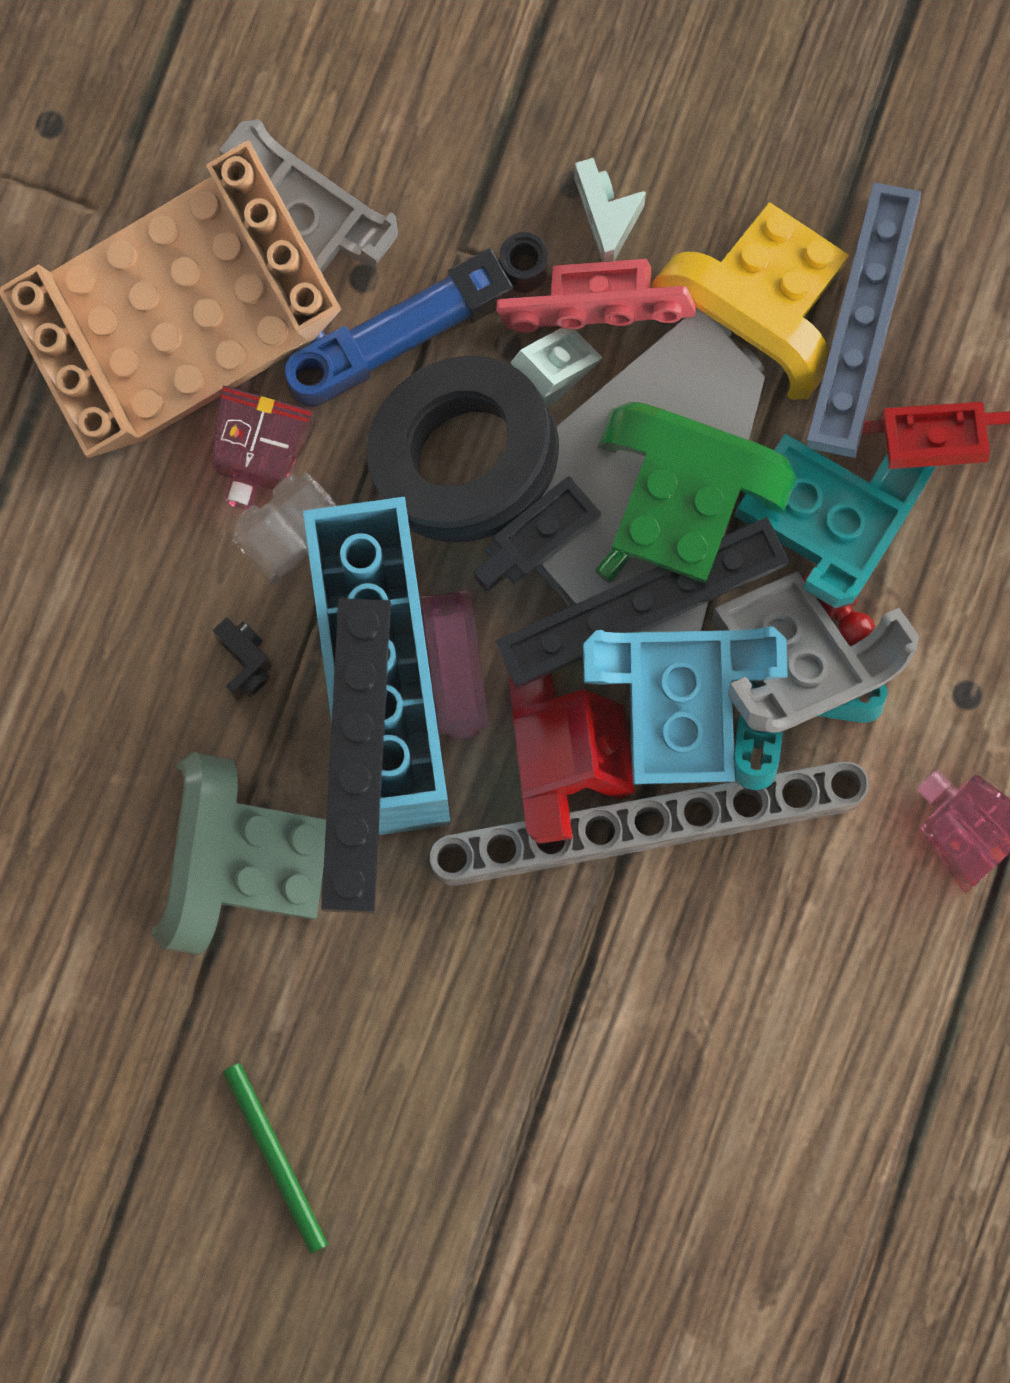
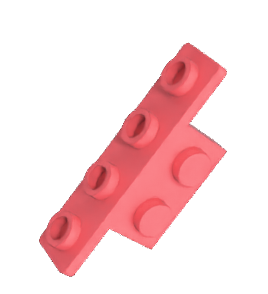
M647 259L552 266L550 296L498 299L496 301V311L507 329L530 333L538 328L556 326L574 330L583 328L586 324L608 323L613 326H627L632 324L633 321L643 320L673 323L681 318L696 316V305L688 288L685 286L650 288L651 266Z

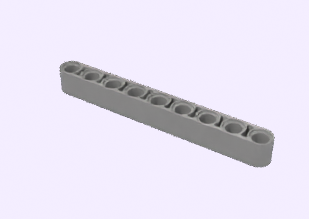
M837 762L778 773L774 782L769 787L761 790L744 788L735 781L570 812L573 839L564 840V848L556 854H546L538 848L537 843L532 840L526 831L525 821L452 834L440 838L433 845L430 851V866L434 876L441 883L448 886H458L847 813L854 810L865 798L869 789V779L865 770L860 765L853 762ZM837 776L850 777L857 786V795L850 799L838 797L833 792L831 781ZM789 785L801 786L806 790L809 802L804 807L793 808L784 801L782 790ZM750 794L758 800L760 812L753 817H743L735 811L733 800L738 795ZM692 803H701L710 810L711 821L702 827L693 826L686 820L684 809ZM644 812H652L661 819L663 828L658 834L653 836L641 834L635 826L636 817ZM603 821L612 827L614 837L607 844L596 845L587 838L586 828L593 822ZM499 839L511 842L516 849L514 858L504 864L492 861L487 854L489 846ZM458 849L462 851L467 858L465 867L456 873L444 871L439 866L438 859L445 850Z

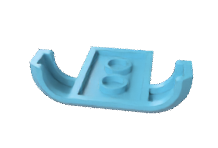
M771 626L750 630L610 633L596 630L583 644L584 683L630 685L632 784L735 781L733 706L728 690L730 683L747 677L749 681L774 680L788 677L786 638L776 628Z

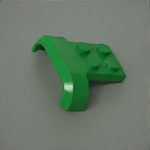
M627 402L613 408L610 411L598 443V447L613 453L622 450L645 456L614 539L612 550L702 583L707 581L739 491L759 499L765 504V508L784 514L797 479L789 460L770 448L659 407L640 402Z

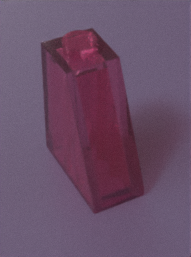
M466 590L422 596L421 603L440 734L450 733L451 738L473 737L479 734V729L489 728L470 592Z

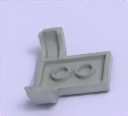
M260 120L240 122L219 149L220 155L225 154L247 140L250 141L321 273L324 272L339 251L360 263L375 267L398 237L396 216L391 212L387 216L375 212L287 151L270 136Z
M798 571L715 607L712 615V620L720 631L750 630L773 626L786 638L788 677L754 681L758 688L753 689L748 678L744 677L730 683L728 690L729 698L752 730L773 733L792 728L875 690L892 680L911 662L917 648L919 635L901 609L897 608L884 614L878 626L867 637L850 647L817 598L803 590L805 581Z

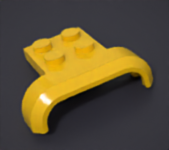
M769 202L722 262L698 252L676 254L653 280L650 288L687 287L696 308L770 356L782 366L789 377L790 388L787 396L791 400L808 399L823 380L830 351L820 332L804 317L844 267L849 254Z

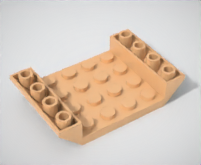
M250 141L243 142L206 164L211 174V177L55 270L49 272L38 264L0 287L2 300L87 458L136 444L152 437L220 397L221 394L227 393L222 391L223 387L232 390L290 356L298 349L309 345L342 310Z

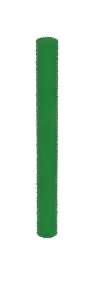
M241 1063L227 1068L223 1071V1074L310 1254L328 1246L326 1238Z

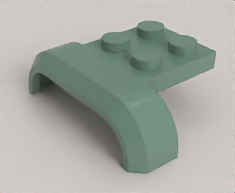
M192 752L180 760L176 765V769L183 773L184 786L167 902L159 924L153 927L151 932L159 947L164 950L194 955L202 954L209 946L214 935L221 904L309 920L317 919L324 868L326 819L236 803L238 776L233 759Z

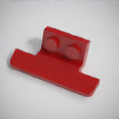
M983 402L884 408L876 420L864 422L862 434L885 433L889 469L987 463L990 457V447L986 425L1010 424V411L985 413Z
M552 673L516 689L510 677L509 688L526 831L532 840L537 843L573 839L567 795L577 793L586 787L619 800L635 793V786L632 784V764L624 705L584 689L555 698Z

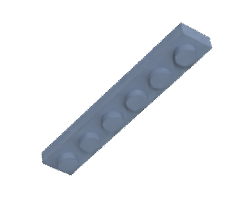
M873 183L807 438V448L856 458L921 201V191Z

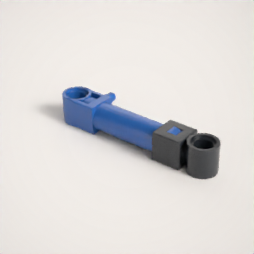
M519 232L513 234L504 241L500 249L499 260L493 250L488 248L449 269L447 278L350 330L345 325L328 335L322 330L309 345L294 352L286 363L285 376L291 396L304 406L316 407L325 404L336 396L370 379V371L467 319L474 323L496 311V301L498 299L513 298V290L524 293L536 290L547 277L548 251L545 243L532 233ZM524 254L533 257L537 263L532 269L521 271L514 268L511 261L516 256ZM309 368L318 369L324 374L322 380L313 386H305L298 381L299 375Z

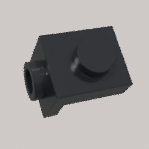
M226 617L212 631L216 640L244 667L226 686L229 694L237 701L244 694L248 697L255 695L269 680L270 676L266 672L272 666L269 658L258 648L263 643L262 639L244 621L235 626Z

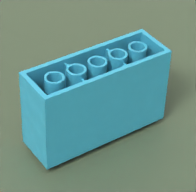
M405 497L303 511L331 722L338 599L391 601L379 835L451 825Z

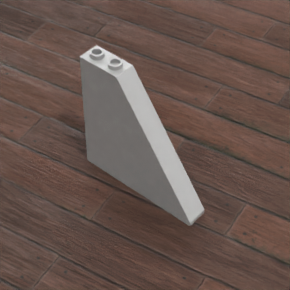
M696 308V316L684 318L556 426L559 437V457L553 479L544 495L566 477L570 476L601 512L599 519L536 569L569 607L658 567L631 557L611 583L605 581L595 571L612 550L614 539L645 456L633 452L619 450L613 453L598 447L608 416L613 408L627 402L645 403L747 440L750 438L765 376L761 373L764 371V367L756 355L748 348H744L741 351L729 338L732 335L731 330L698 308ZM708 602L643 632L701 631Z

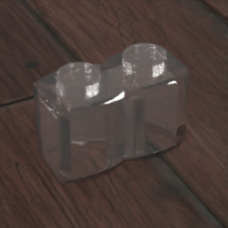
M306 472L299 478L295 474L286 477L272 491L275 498L261 509L257 505L251 506L234 522V525L237 527L232 533L234 542L271 585L287 575L309 555L303 511L337 506L309 472Z

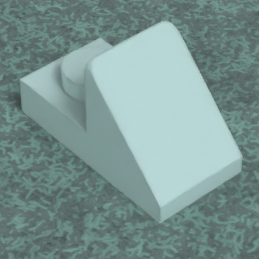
M594 158L575 163L574 180L602 262L615 261L644 208L646 192H639L608 202V200L614 199V193L607 172H598Z
M560 328L521 349L510 363L530 379L546 406L550 407L590 372L603 357L575 329Z

